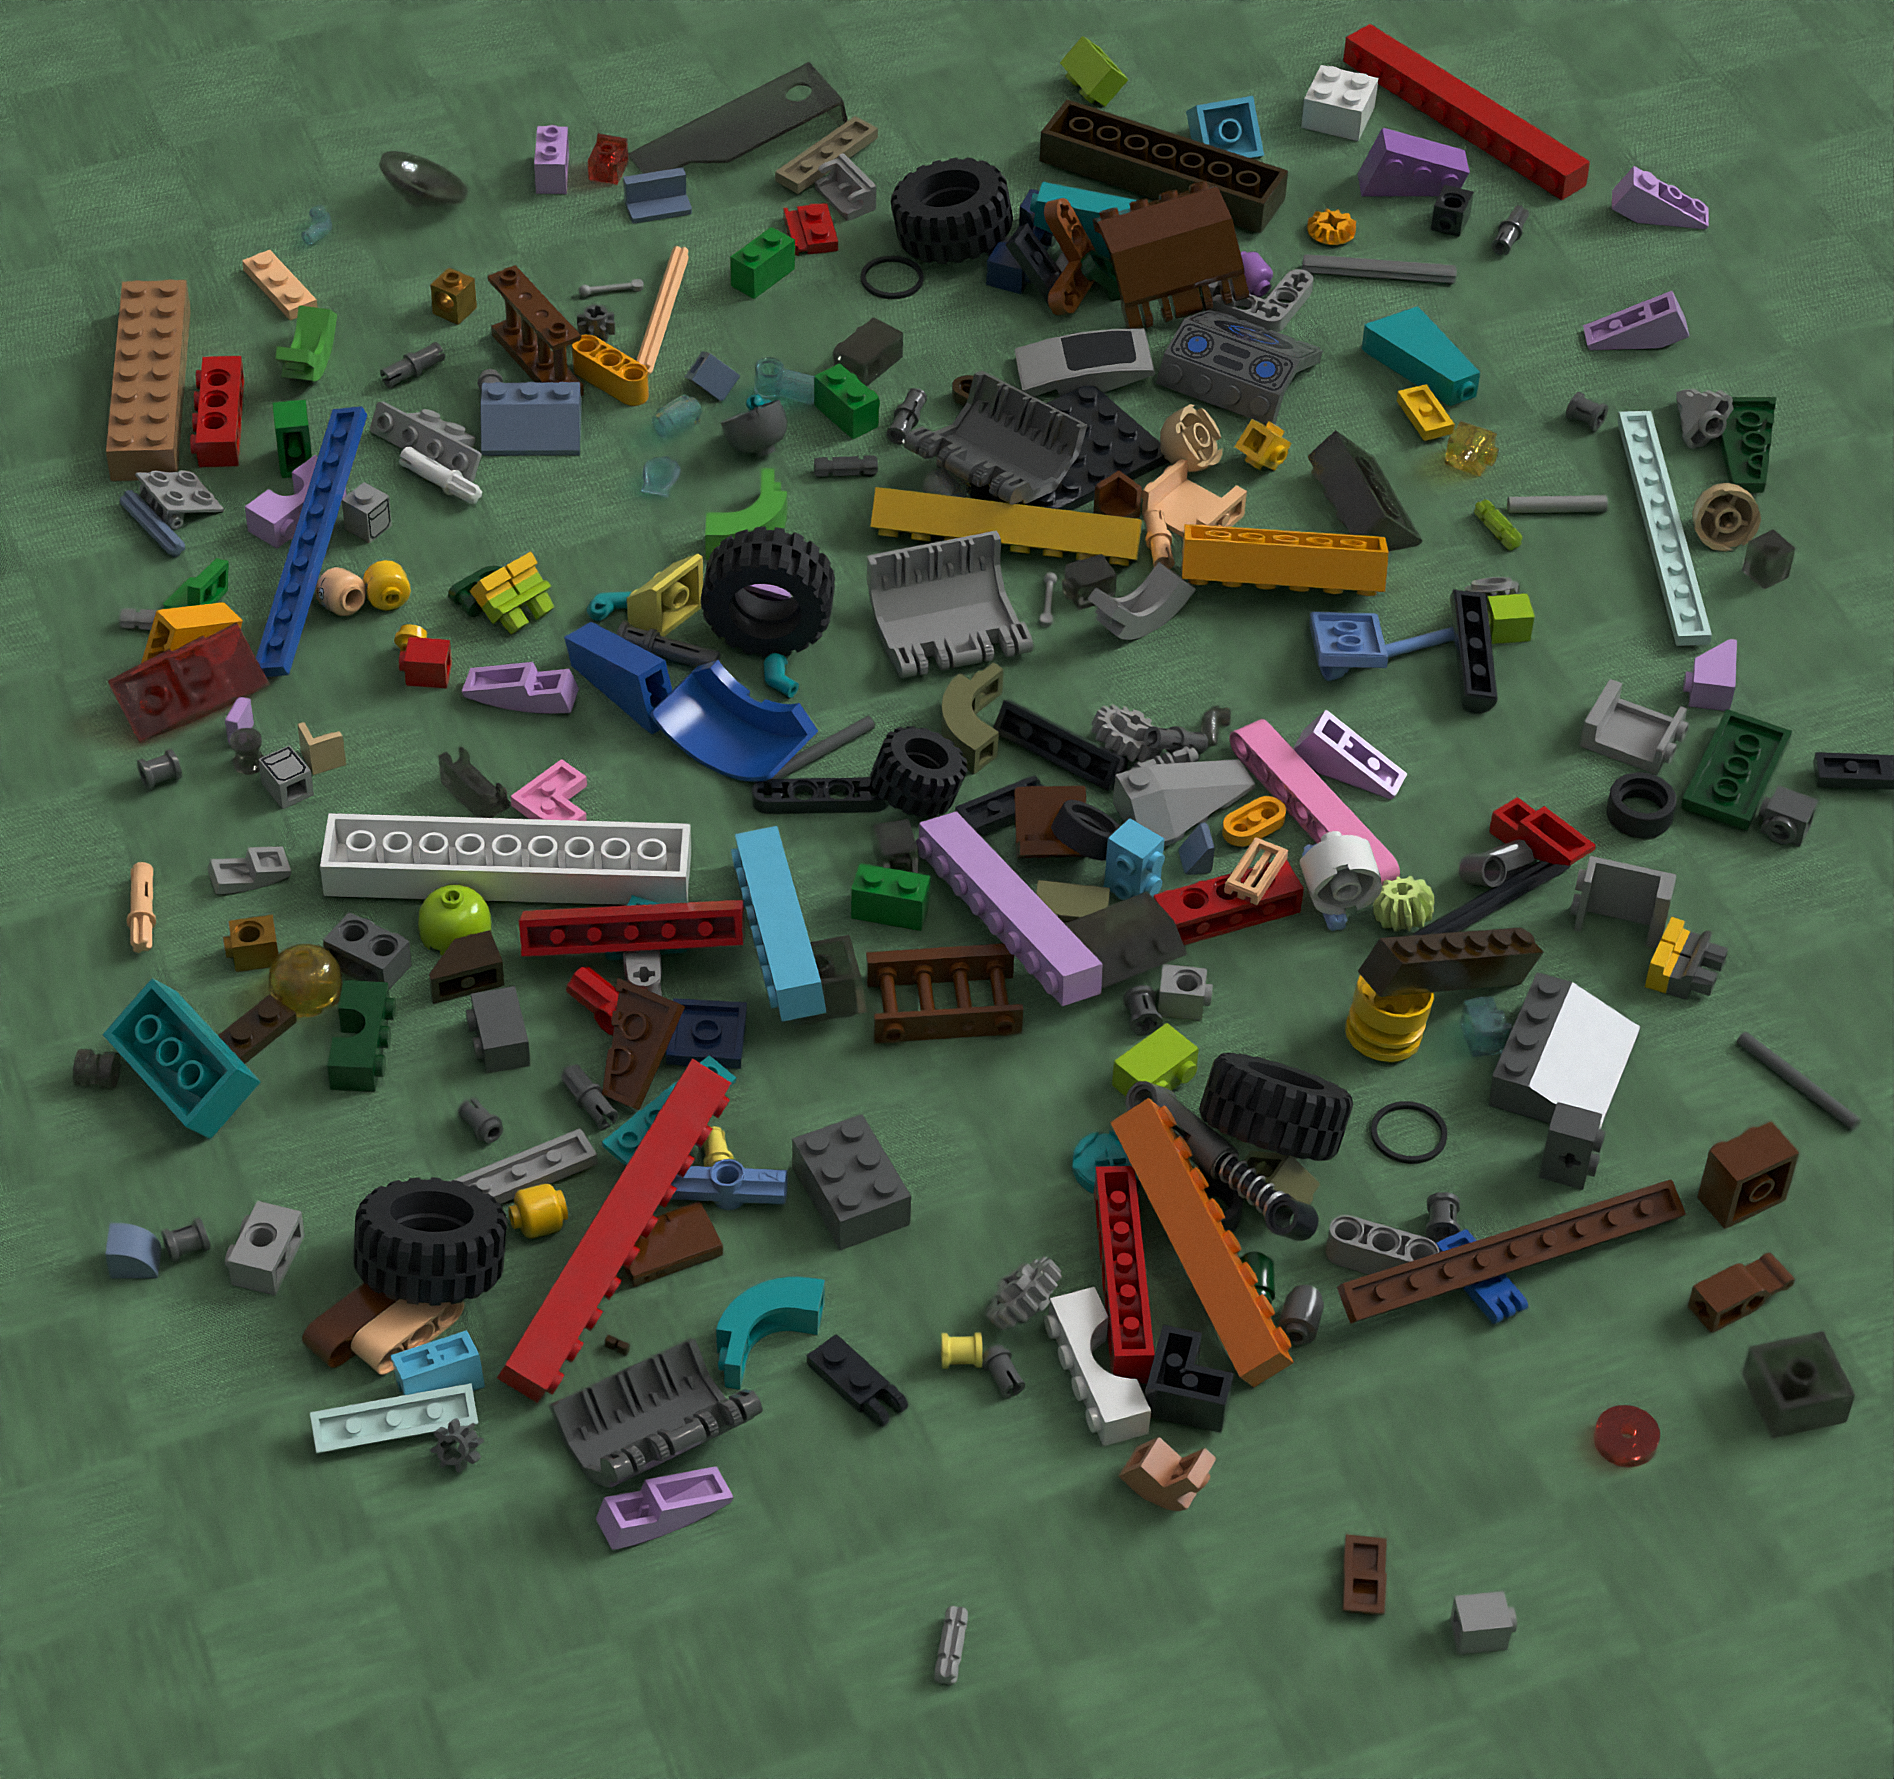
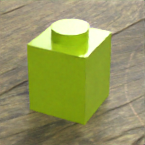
M1528 593L1488 596L1487 610L1491 643L1531 641L1535 615Z

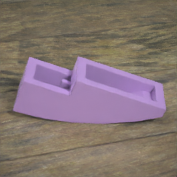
M533 662L470 668L462 694L466 698L483 704L509 710L548 714L571 713L579 687L570 669L538 672Z
M716 1466L646 1479L640 1491L604 1497L596 1520L611 1549L615 1550L646 1542L686 1527L730 1504L734 1497Z

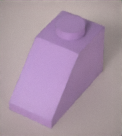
M1729 639L1695 658L1692 672L1686 671L1684 677L1683 692H1689L1688 707L1721 711L1730 710L1736 685L1737 640Z

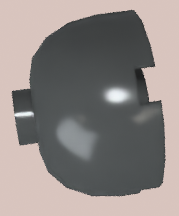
M775 400L755 407L748 412L728 418L721 422L725 438L736 451L744 454L756 452L759 458L776 451L774 444L782 440L787 431V417L780 400Z

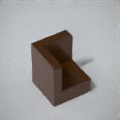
M1115 472L1095 486L1093 514L1137 519L1140 517L1142 487L1122 472Z

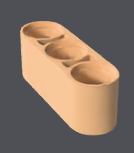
M399 1299L356 1333L351 1342V1349L378 1374H388L394 1370L390 1355L432 1341L458 1320L464 1310V1302L452 1305L450 1302L441 1303V1306H429V1303L415 1305L408 1304L406 1300Z

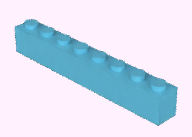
M773 826L735 834L737 848L731 849L733 865L736 870L744 908H746L748 923L751 928L759 965L762 969L771 1009L778 1007L782 1022L826 1013L821 979L778 827Z

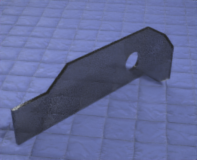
M808 62L628 153V156L642 174L682 168L690 163H729L826 112L839 127L846 123L848 119L843 99L813 65ZM796 86H806L812 90L811 94L801 101H791L786 98L787 92Z

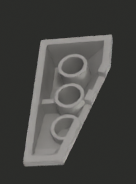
M1240 759L1146 765L1115 775L1113 805L1124 823L1131 818L1165 838L1164 846L1183 838L1184 832L1195 824L1199 825L1208 821V816L1217 809L1227 808L1255 788V782Z

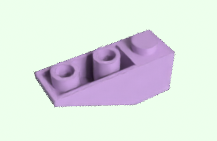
M1635 166L1631 168L1612 190V209L1636 223L1707 229L1709 227L1708 207L1702 201L1692 199L1683 194L1677 187L1667 185L1658 180L1652 173L1642 171Z

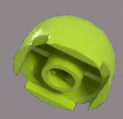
M458 884L437 888L426 897L419 909V937L426 948L430 950L431 946L434 949L440 950V955L443 956L454 939L488 930L491 931L489 907L484 898L471 887Z

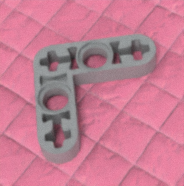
M1295 269L1284 276L1265 300L1249 294V298L1235 302L1232 296V303L1226 305L1221 299L1218 282L1208 284L1213 298V309L1209 310L1220 311L1237 317L1240 321L1245 320L1266 328L1267 331L1280 332L1310 297L1314 279L1308 271ZM1283 299H1285V300H1290V301H1292V302H1291V303H1282V302H1279L1278 300H1283ZM1237 306H1245V307H1249L1250 309H1248V310H1241V309H1237L1236 307H1237Z

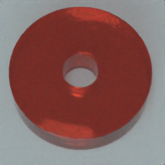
M1618 1405L1605 1410L1599 1416L1594 1431V1444L1597 1451L1607 1461L1621 1467H1638L1648 1463L1655 1456L1660 1441V1429L1655 1419L1643 1409L1630 1405ZM1622 1434H1628L1632 1438H1626Z

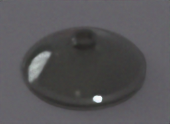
M400 151L385 152L381 156L379 167L383 176L395 191L405 197L408 203L419 207L422 205L428 207H448L460 204L466 199L468 194L466 185L455 174L441 165L426 158Z

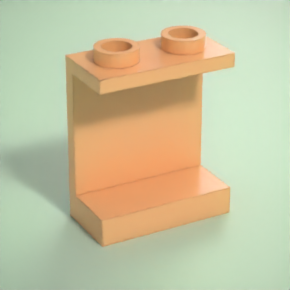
M1180 459L1173 466H1168L1164 473L1154 482H1149L1141 495L1143 499L1142 515L1152 508H1158V513L1160 510H1163L1166 528L1183 537L1184 524L1232 527L1245 514L1247 491L1236 485L1221 498L1188 480L1187 460Z

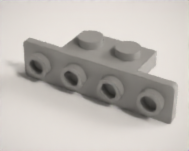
M386 402L377 403L370 426L372 433L402 449L412 447L451 471H460L463 478L471 482L474 481L481 453L473 449L476 437L466 433L463 426L452 422H445L439 419L440 415L431 410L422 409L421 412L407 414Z

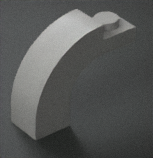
M1158 562L1146 580L1129 595L1113 598L1095 588L1088 599L1098 607L1095 610L1097 614L1095 619L1117 637L1132 640L1144 637L1166 624L1185 605L1196 588L1182 579L1173 570Z

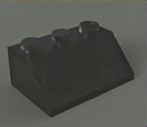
M1147 891L1065 923L1103 964L1102 988L1187 955L1174 920Z

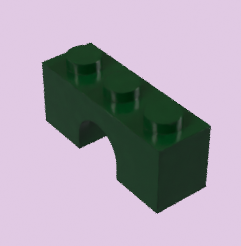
M343 980L338 1005L341 1033H355L357 1035L352 1037H332L327 1063L330 1090L375 1092L378 1077H384L386 1057L382 1055L383 1048L389 1049L391 1027L387 1025L388 1020L395 1019L396 999L389 996L388 982Z

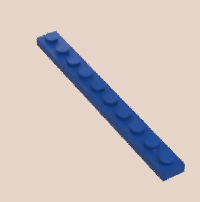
M362 406L332 410L252 670L258 678L285 676L290 673L366 422L367 413Z

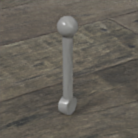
M634 279L631 283L595 287L582 285L579 287V294L582 297H587L590 293L627 289L639 292L643 290V281L641 279Z
M1052 572L1044 576L1046 583L1044 613L1040 615V625L1043 627H1050L1053 624V616L1050 613L1053 584L1056 583L1057 576Z

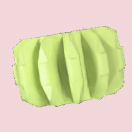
M1397 876L1396 880L1393 881L1384 880L1382 891L1373 903V913L1376 916V921L1381 922L1382 928L1393 927L1395 932L1401 929H1407L1410 932L1413 927L1422 928L1425 922L1432 920L1433 905L1435 904L1434 894L1431 887L1427 886L1423 879L1414 880L1412 876L1401 879Z

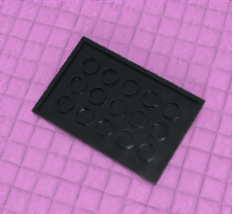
M1082 386L1046 403L1087 424L1079 456L1055 491L1027 504L1022 502L1015 504L1072 511L1094 500L1095 486L1115 472L1120 471L1130 479L1135 480L1169 463V461L1165 459V455L1161 452L1160 442L1096 386ZM936 465L972 499L1008 503L998 496L996 497L989 493L990 485L977 487L972 482L970 483L947 471L945 468Z

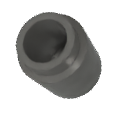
M1309 1285L1295 1286L1287 1294L1278 1327L1283 1329L1292 1344H1307L1315 1340L1324 1309L1322 1294L1316 1288Z

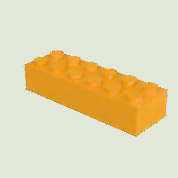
M1184 524L1181 560L1182 579H1188V583L1195 585H1206L1208 581H1222V585L1227 587H1240L1242 583H1254L1255 587L1260 589H1275L1276 585L1289 586L1290 590L1299 592L1309 591L1310 587L1323 588L1324 592L1331 594L1343 593V589L1357 590V594L1363 596H1375L1377 592H1385L1389 552L1385 537Z

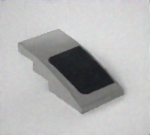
M1108 329L1080 332L1042 340L1015 349L1022 391L1033 397L1057 389L1060 396H1063L1082 386H1096L1104 393L1155 375L1147 335L1144 329Z

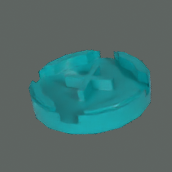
M1109 1130V1134H1099V1131L1090 1133L1079 1141L1073 1151L1072 1172L1077 1182L1093 1194L1096 1167L1132 1166L1114 1130ZM1135 1172L1138 1189L1142 1184Z

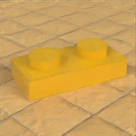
M1427 384L1398 391L1397 403L1424 441L1453 434L1454 422Z

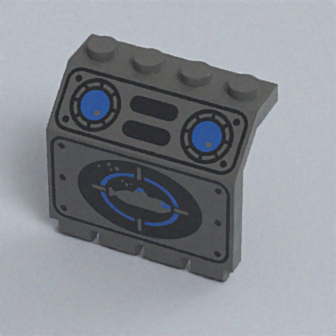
M1206 310L1184 318L1163 355L1156 384L1267 424L1268 421L1276 424L1284 393L1297 372L1320 363L1323 350L1320 347L1300 340L1295 341L1294 338L1272 330L1267 331L1266 328L1248 321H1240L1237 317L1223 312Z

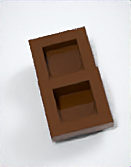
M1345 1535L1342 1612L1384 1616L1387 1573H1385L1387 1538Z

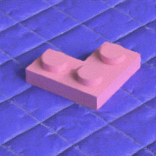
M561 759L511 795V806L529 819L587 821L586 812L569 801L570 798L587 787V777Z

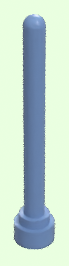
M1453 627L1386 644L1388 658L1454 641ZM1320 666L1321 673L1327 681L1342 678L1349 668H1353Z

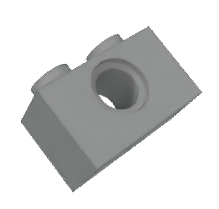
M260 1201L256 1202L251 1214H247L243 1218L240 1236L236 1244H231L226 1253L225 1266L229 1268L231 1285L272 1295L277 1294L305 1236L301 1211Z

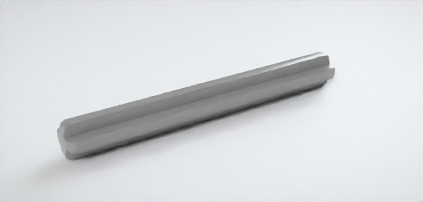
M1311 254L1304 255L1302 270L1315 274L1450 284L1455 283L1457 274L1456 266L1447 264Z

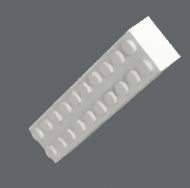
M329 813L320 864L324 896L426 899L437 888L460 884L471 887L485 901L627 905L631 896L634 895L660 904L687 903L691 861L690 824Z

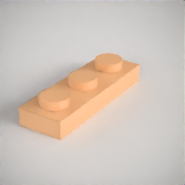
M271 250L242 260L245 273L289 320L297 318L299 306L318 308L317 299Z

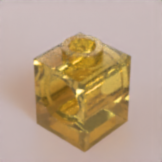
M1460 421L1448 440L1445 465L1481 477L1487 466H1493L1499 452V448L1495 447L1497 433Z

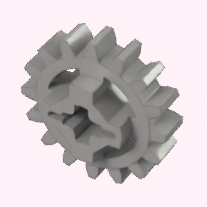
M1111 704L1110 708L1102 706L1091 723L1093 725L1091 732L1097 734L1095 738L1097 741L1105 742L1106 749H1112L1114 753L1122 757L1127 756L1132 762L1135 758L1141 762L1151 760L1155 756H1160L1163 750L1150 749V747L1146 746L1144 736L1147 729L1153 726L1151 725L1152 720L1145 719L1144 714L1135 709L1131 712L1125 706H1123L1122 710L1114 704Z
M1043 1256L1039 1261L1034 1259L1030 1265L1027 1262L1021 1263L1016 1270L1009 1275H1005L997 1284L999 1289L994 1294V1297L990 1299L991 1304L986 1308V1316L1001 1330H1005L1008 1326L1012 1328L1017 1322L1020 1324L1026 1323L1030 1317L1039 1311H1043L1050 1303L1049 1295L1058 1286L1056 1282L1062 1278L1060 1274L1062 1271L1046 1256Z

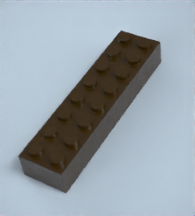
M1068 99L1041 131L1040 162L1156 200L1160 199L1159 194L1177 190L1178 194L1190 191L1189 185L1207 181L1208 185L1211 184L1218 187L1232 217L1233 224L1249 231L1261 234L1286 198L1288 170Z

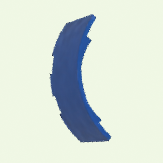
M719 660L697 666L650 712L651 718L663 733L694 760L722 775L751 782L767 781L773 778L818 732V729L800 703L781 704L767 699L760 703L749 697L750 690L740 684L723 667Z

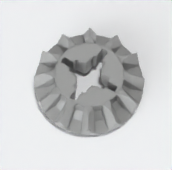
M1508 577L1481 578L1472 581L1471 585L1465 587V591L1486 594L1487 601L1488 596L1517 594L1519 592V583L1512 581Z

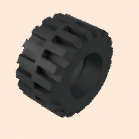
M907 726L906 729L899 727L894 732L890 731L884 739L872 767L870 780L873 781L872 786L874 790L879 792L878 796L882 800L889 802V805L894 809L898 808L903 813L908 815L910 813L915 814L917 817H924L925 815L936 817L938 813L943 815L948 811V808L952 807L967 773L966 758L962 757L963 752L960 748L955 747L950 739L942 737V734L936 731L934 733L923 727L920 729L914 726Z

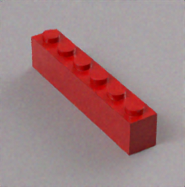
M743 900L523 911L519 919L521 957L744 945L746 937Z

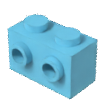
M1129 818L1108 838L1104 887L1110 888V891L1118 898L1126 900L1138 908L1148 898L1152 899L1153 895L1158 894L1163 883L1161 880V870L1165 860L1163 855L1165 838Z

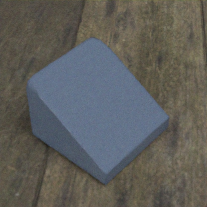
M1206 822L1200 823L1179 848L1180 859L1186 875L1211 873L1215 848Z

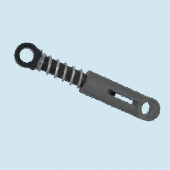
M1139 1081L1129 1089L1125 1102L1127 1111L1147 1098L1153 1100L1159 1107L1165 1105L1178 1124L1172 1127L1177 1138L1181 1136L1191 1149L1193 1156L1189 1159L1213 1179H1221L1224 1183H1228L1229 1187L1232 1190H1237L1239 1196L1246 1198L1250 1205H1256L1257 1211L1264 1214L1267 1228L1272 1233L1295 1241L1308 1240L1315 1234L1319 1218L1314 1207L1295 1200L1283 1191H1275L1274 1184H1267L1264 1176H1257L1255 1168H1247L1246 1161L1240 1162L1238 1160V1149L1180 1103L1173 1091L1147 1081ZM1294 1214V1219L1290 1224L1291 1216Z

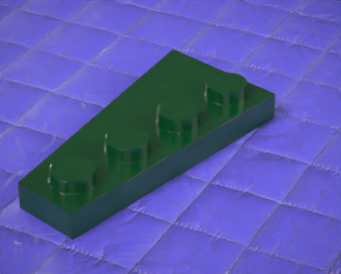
M1732 397L1734 409L1726 419L1725 431L1718 437L1729 483L1739 485L1749 493H1764L1777 397Z

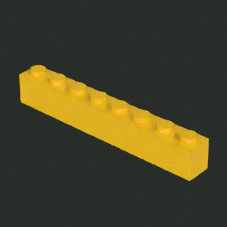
M875 487L870 527L879 529L878 535L898 538L899 531L911 533V539L928 542H931V536L944 537L945 541L997 530L1001 538V544L1010 545L1011 552L1029 554L1030 548L1043 549V556L1063 558V552L1076 553V560L1096 562V556L1110 557L1109 564L1129 566V560L1137 561L1142 520Z

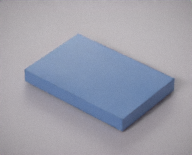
M1310 613L1309 625L1318 666L1387 668L1388 655L1378 614Z

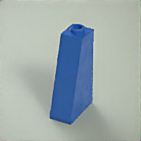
M593 622L564 637L571 666L647 732L654 734L660 730L651 718L650 712L672 691L664 659Z

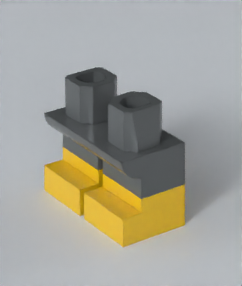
M1671 916L1650 962L1645 987L1685 1000L1688 999L1691 990L1710 996L1718 973L1704 969L1702 966L1721 972L1726 961L1728 948L1710 942L1712 931H1704L1699 935L1684 929L1685 921Z

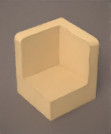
M305 722L297 724L301 753L313 775L346 765L343 736L339 731L313 738Z

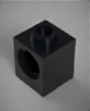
M1444 184L1434 204L1431 230L1460 237L1470 218L1474 192Z

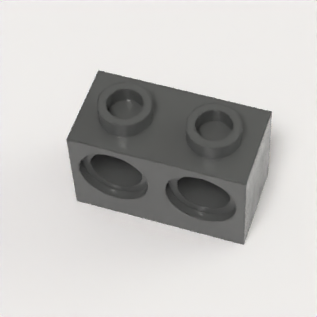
M350 912L323 939L326 965L359 981L388 982L390 990L412 966L408 940L398 933L389 932L375 925L371 920L358 917Z

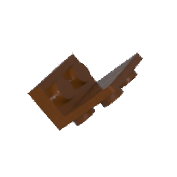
M1085 786L1016 787L1014 789L1016 859L1086 857L1063 844L1051 829V825L1065 801L1076 800L1086 803Z

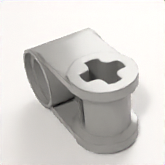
M660 949L623 951L625 980L662 996Z

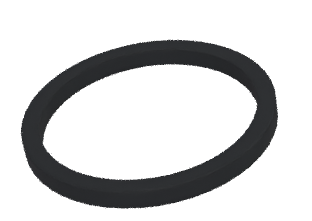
M901 256L875 258L868 262L861 271L863 287L872 295L884 299L909 297L922 287L924 280L921 267L914 261ZM897 262L913 268L917 272L919 279L912 288L906 291L889 293L873 288L867 282L866 274L872 267L878 264Z
M1412 1101L1395 1102L1383 1107L1373 1118L1371 1126V1137L1377 1149L1388 1158L1407 1164L1427 1162L1438 1156L1446 1145L1448 1135L1444 1120L1435 1110L1424 1104ZM1399 1109H1413L1427 1114L1438 1124L1441 1131V1141L1429 1153L1419 1156H1406L1390 1150L1382 1143L1377 1133V1125L1381 1118L1389 1112Z

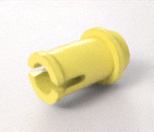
M711 1127L713 1129L703 1144L705 1151L704 1167H712L716 1162L724 1159L734 1160L733 1154L727 1148L725 1132L720 1127Z

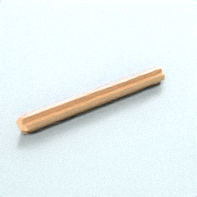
M675 246L671 251L636 360L647 368L648 375L653 372L688 262L689 250L685 246L682 248Z

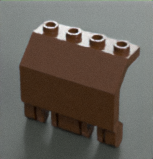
M1207 181L1189 185L1190 191L1178 194L1177 190L1167 191L1159 194V200L1149 203L1147 199L1136 200L1129 203V209L1118 211L1117 207L1100 211V217L1092 219L1095 232L1102 235L1110 254L1127 329H1143V323L1146 328L1152 327L1154 319L1149 302L1157 299L1161 316L1165 322L1172 321L1173 315L1175 319L1203 312V306L1205 310L1213 309V298L1208 284L1218 282L1220 296L1225 305L1232 303V296L1235 302L1249 298V290L1244 274L1245 268L1233 220L1217 186L1208 185Z

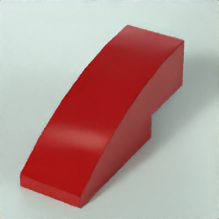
M1516 797L1492 812L1489 833L1505 844L1518 839L1525 840L1527 846L1532 849L1535 859L1552 864L1570 866L1593 852L1596 848L1593 842L1545 806L1535 811L1520 798Z

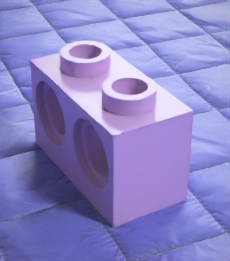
M554 125L537 126L534 161L536 194H567L569 167L568 127H557Z

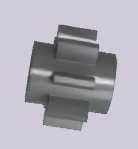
M594 304L586 307L584 315L577 314L579 334L593 335L606 342L609 335H615L614 313H608L607 309L602 305Z
M455 1418L448 1423V1429L440 1427L434 1432L435 1437L439 1441L430 1450L432 1453H437L438 1458L441 1460V1468L446 1465H455L456 1471L461 1472L467 1467V1461L474 1464L480 1460L481 1456L475 1450L485 1440L484 1438H478L477 1433L474 1431V1423H471L469 1426H460L458 1418ZM457 1441L460 1443V1445L458 1446V1450L455 1447Z

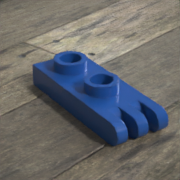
M1465 1229L1436 1242L1439 1252L1477 1240ZM1506 1275L1463 1288L1493 1324L1502 1321L1503 1316L1509 1318L1515 1315L1516 1311L1522 1312L1528 1308L1526 1298Z

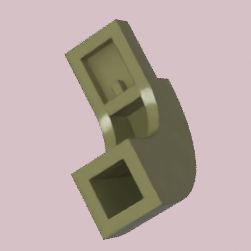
M995 663L990 664L983 671L975 673L971 680L962 674H958L946 688L942 700V737L950 739L955 747L960 748L963 752L962 757L966 758L967 770L974 775L998 757L999 732L976 716L980 710L1002 694L1004 669Z

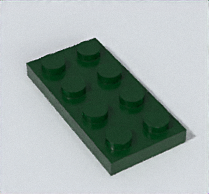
M1726 709L1682 798L1680 808L1748 831L1790 742L1792 730Z

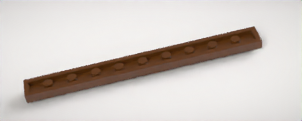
M1672 1179L1342 1283L1337 1286V1290L1349 1322L1353 1324L1667 1223L1685 1216L1686 1213Z

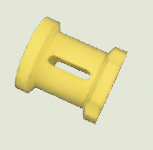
M975 1332L973 1336L949 1337L947 1333H941L942 1369H948L950 1365L974 1364L975 1368H982L981 1332Z

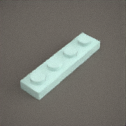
M472 1383L310 1412L316 1454L434 1433L440 1427L448 1429V1423L455 1418H458L460 1426H469L471 1423L478 1425Z

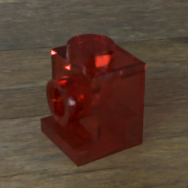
M598 133L597 142L588 158L589 180L618 185L628 165V138Z

